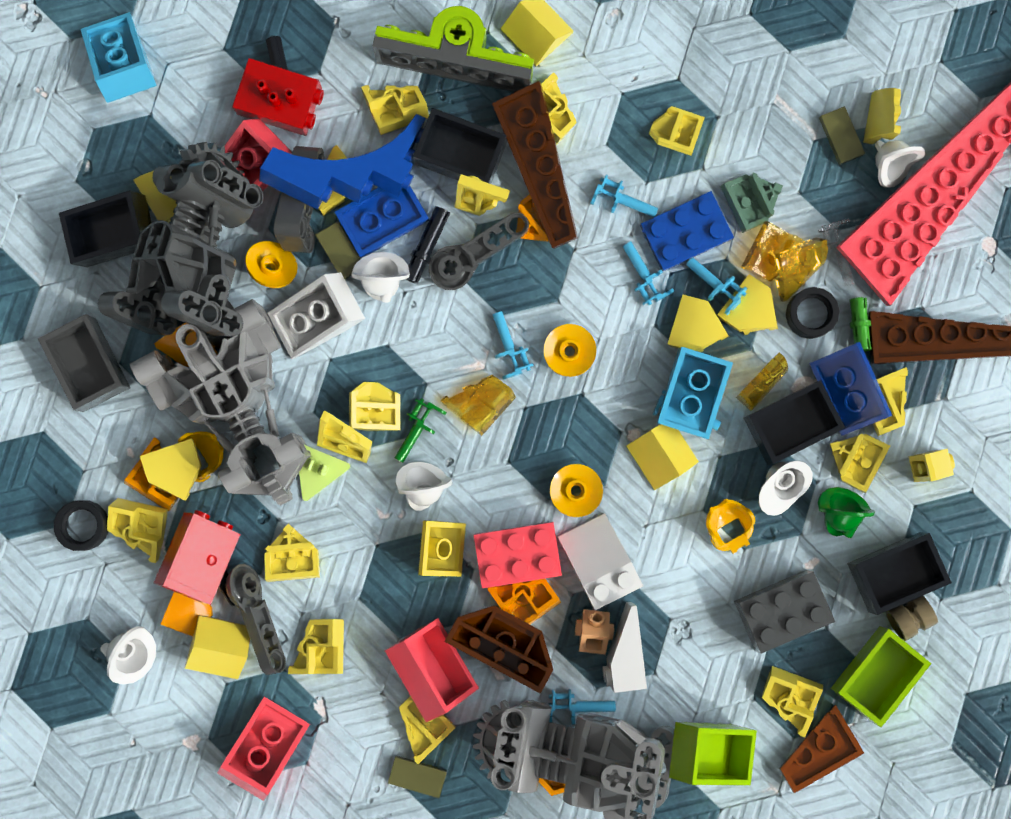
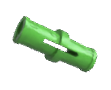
M852 298L849 300L852 322L849 324L850 329L853 330L854 344L860 342L864 352L871 351L869 334L871 321L868 320L867 298Z

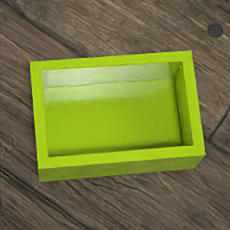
M879 626L830 689L868 720L882 728L932 663L890 629Z
M675 722L669 778L691 785H751L757 730L734 724Z

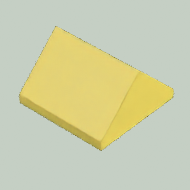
M544 0L520 1L501 27V31L522 53L534 59L535 67L573 33L568 24Z
M661 424L626 445L654 490L681 476L699 462L679 430Z
M423 521L418 575L462 576L465 523Z
M198 615L184 668L238 679L248 657L250 637L246 626Z

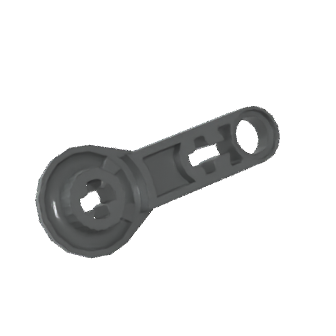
M512 213L465 244L446 246L439 249L432 256L429 263V274L432 281L438 287L445 290L462 288L470 280L478 265L508 247L528 232L529 222L527 217L521 213ZM514 218H520L524 221L525 227L521 232H513L510 229V222ZM505 225L507 232L512 238L507 240L506 235L499 239L501 243L499 246H496L494 243L489 245L488 242L491 240L489 235L492 233L496 236L503 233L500 227ZM449 261L452 264L456 262L458 265L455 267L456 273L454 275H451L449 272L446 275L444 272L447 269L446 263Z
M239 564L230 570L226 578L227 594L241 611L262 672L266 675L280 673L285 669L286 660L265 599L262 600L260 579L251 566ZM271 656L273 657L274 662H275V667H274V668L271 666V662H270V657H271Z

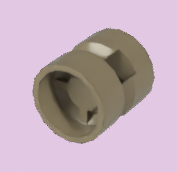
M924 596L905 603L904 606L900 605L886 611L891 627L903 641L918 635V629L925 631L938 623L935 611Z

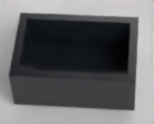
M432 108L414 153L415 165L458 181L462 174L478 177L481 181L491 184L507 144V135Z
M131 190L59 212L70 264L82 267H91L133 254L141 232L152 223L145 195Z
M821 380L744 417L767 465L775 464L845 429Z
M925 532L916 533L847 563L868 612L875 615L884 613L952 583L930 533Z

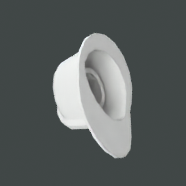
M798 460L774 464L769 469L766 475V482L761 487L759 493L761 510L767 515L773 516L786 511L809 489L813 475L811 468L805 462Z

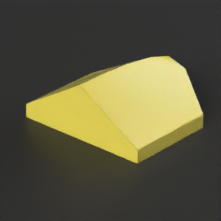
M671 106L667 109V112L652 123L649 135L658 145L692 156L705 117Z
M361 383L349 392V426L353 429L364 431L400 430V394L391 391L380 383Z

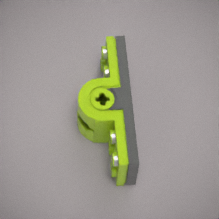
M452 6L441 11L433 18L429 37L417 30H411L410 32L400 31L398 27L393 25L377 26L372 47L377 64L514 93L531 85L534 59L521 52H516L513 55L504 53L502 49L497 47H488L486 49V28L478 14L467 7Z

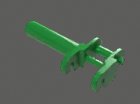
M422 398L420 400L415 399L417 402L411 414L407 413L406 415L410 416L408 420L412 421L415 419L417 423L411 428L394 458L404 463L423 429L433 435L435 434V431L424 425V421L430 411L434 409L443 415H446L447 412L430 402L426 405L423 403L424 399ZM424 406L427 410L420 420L416 415L420 408Z

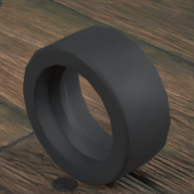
M811 287L803 289L793 296L787 305L785 314L787 324L800 337L808 339L821 337L831 331L838 322V303L833 295L823 288ZM816 298L826 306L828 314L822 326L807 328L798 320L797 309L805 299Z
M72 501L67 503L57 512L54 519L55 536L65 548L73 551H86L98 547L106 539L109 532L107 531V513L99 504L92 501ZM78 510L91 512L97 521L95 534L86 541L74 540L67 531L69 516Z

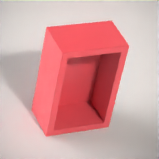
M554 522L474 534L482 588L562 576Z
M439 618L418 628L385 650L425 722L446 714L479 689L457 649L444 642L448 634Z

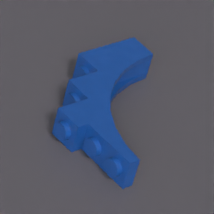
M416 114L407 128L394 140L373 152L353 158L340 160L310 159L292 155L273 147L260 168L259 181L317 210L322 201L328 202L332 191L359 203L362 196H368L373 185L399 197L403 188L408 190L414 178V175L410 174L413 166L411 160L416 151L413 147L415 143H419L426 118Z

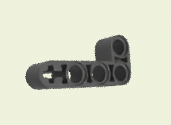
M295 146L292 151V155L325 160L322 148ZM282 192L274 221L275 237L284 251L311 253L315 243L314 232L309 224L313 207Z

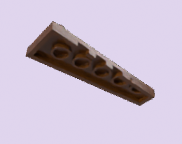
M537 81L492 103L504 134L507 135V141L552 248L555 249L578 239L543 87L541 82Z
M876 311L868 312V320L871 321V326L869 327L872 348L870 351L871 364L1011 357V326L959 322L949 319L941 320Z

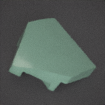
M753 172L750 176L743 175L720 186L742 233L765 224L774 215V207L783 185L776 182L774 184L759 178Z

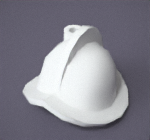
M880 140L877 141L875 147L878 152L875 159L880 185L889 188L901 183L907 176L911 166L924 157L925 150L922 147H910L905 142L899 140L888 141L887 143Z
M377 252L362 257L355 264L351 277L361 280L366 293L373 299L388 303L391 301V297L395 295L400 280L409 278L410 272L409 266L403 258L393 253Z
M412 462L403 466L398 471L395 484L398 492L406 495L408 505L415 511H422L440 498L443 489L452 485V479L440 468L432 464Z
M136 626L126 633L116 636L110 643H104L100 648L108 662L107 676L112 682L119 684L134 683L144 677L151 669L156 657V644L152 635L144 627Z

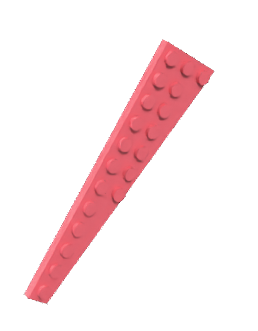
M1011 82L836 247L886 306L892 305L910 281L911 275L917 267L922 265L926 255L932 247L937 245L941 239L940 236L954 222L960 210L966 206L1011 143Z

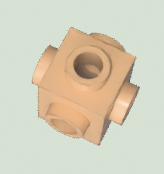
M583 609L581 620H576L575 636H579V652L606 655L608 641L613 640L614 624H610V612Z

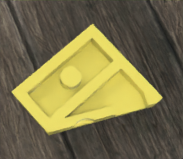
M461 174L457 184L455 208L480 216L486 210L495 208L498 201L506 202L510 190L483 182L475 176Z
M907 367L877 379L892 413V416L873 423L878 436L905 425L906 412L904 411V405L907 392H905V379L908 376Z
M323 411L319 422L317 446L367 463L371 453L372 441L330 413Z
M411 696L399 706L408 740H410L414 760L419 764L456 726L445 714L425 722Z

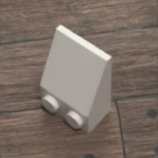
M341 272L324 274L268 312L291 359L340 335L365 319Z
M605 513L558 536L594 610L643 587L629 556Z
M626 602L606 658L607 666H603L604 682H606L607 686L611 687L614 693L647 689L637 606L632 602Z

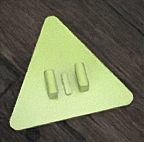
M304 445L306 450L310 451L311 457L306 460L299 471L302 499L308 501L349 470L350 464Z

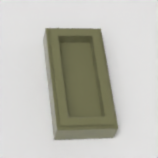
M845 106L819 117L839 165L865 154Z
M336 222L315 235L337 272H341L344 279H347L351 276L353 268L360 260V257L339 222Z
M395 756L388 784L440 798L447 770L421 762L417 764L414 760Z

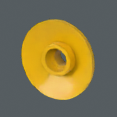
M262 241L254 244L248 250L245 257V266L249 275L257 283L269 288L285 287L294 280L298 268L294 255L291 252L284 251L279 243L273 241Z
M565 324L555 328L548 335L544 344L546 363L555 373L562 376L574 377L585 373L592 366L596 357L594 338L585 328L579 325ZM572 347L574 355L567 356L564 352L565 348Z
M571 464L563 467L554 475L550 485V497L554 506L561 513L570 517H583L592 513L599 506L603 497V485L598 474L590 467L582 464ZM573 486L580 487L581 493L578 496L572 495L571 488Z

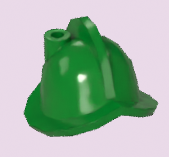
M828 488L820 494L817 502L819 511L824 512L825 528L831 535L836 537L844 535L852 538L864 518L874 516L875 511L869 507L861 496L845 488Z

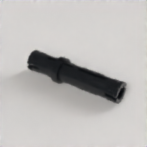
M435 206L416 250H413L411 253L412 258L408 265L410 275L406 279L407 281L414 284L419 283L426 265L431 261L430 256L443 227L450 216V212H447V210Z

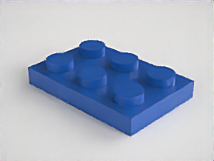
M409 186L408 190L403 188L399 197L378 187L372 190L368 196H362L359 203L353 201L335 211L337 218L360 258L373 253L429 221L411 186Z
M712 191L640 224L646 240L663 272L734 238Z
M860 342L809 363L816 380L822 381L845 426V429L839 431L841 436L892 416Z

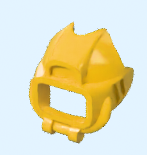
M204 431L188 432L178 439V443L189 439L194 440L195 445L208 463V467L202 470V473L198 475L195 482H204L220 467L224 448L219 444L215 434Z
M724 499L719 505L710 507L706 518V526L711 537L710 541L716 549L721 551L730 550L734 554L739 548L750 545L748 539L753 533L755 517L749 508L729 499ZM738 519L745 532L728 543H724L717 530Z

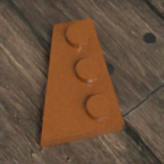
M833 705L779 769L792 792L796 793L864 754V751L837 706Z

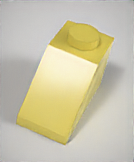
M948 449L908 456L914 482L935 481L954 475L955 463L953 456L948 453Z

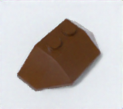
M495 605L457 617L444 641L540 694L553 672V666L542 631Z

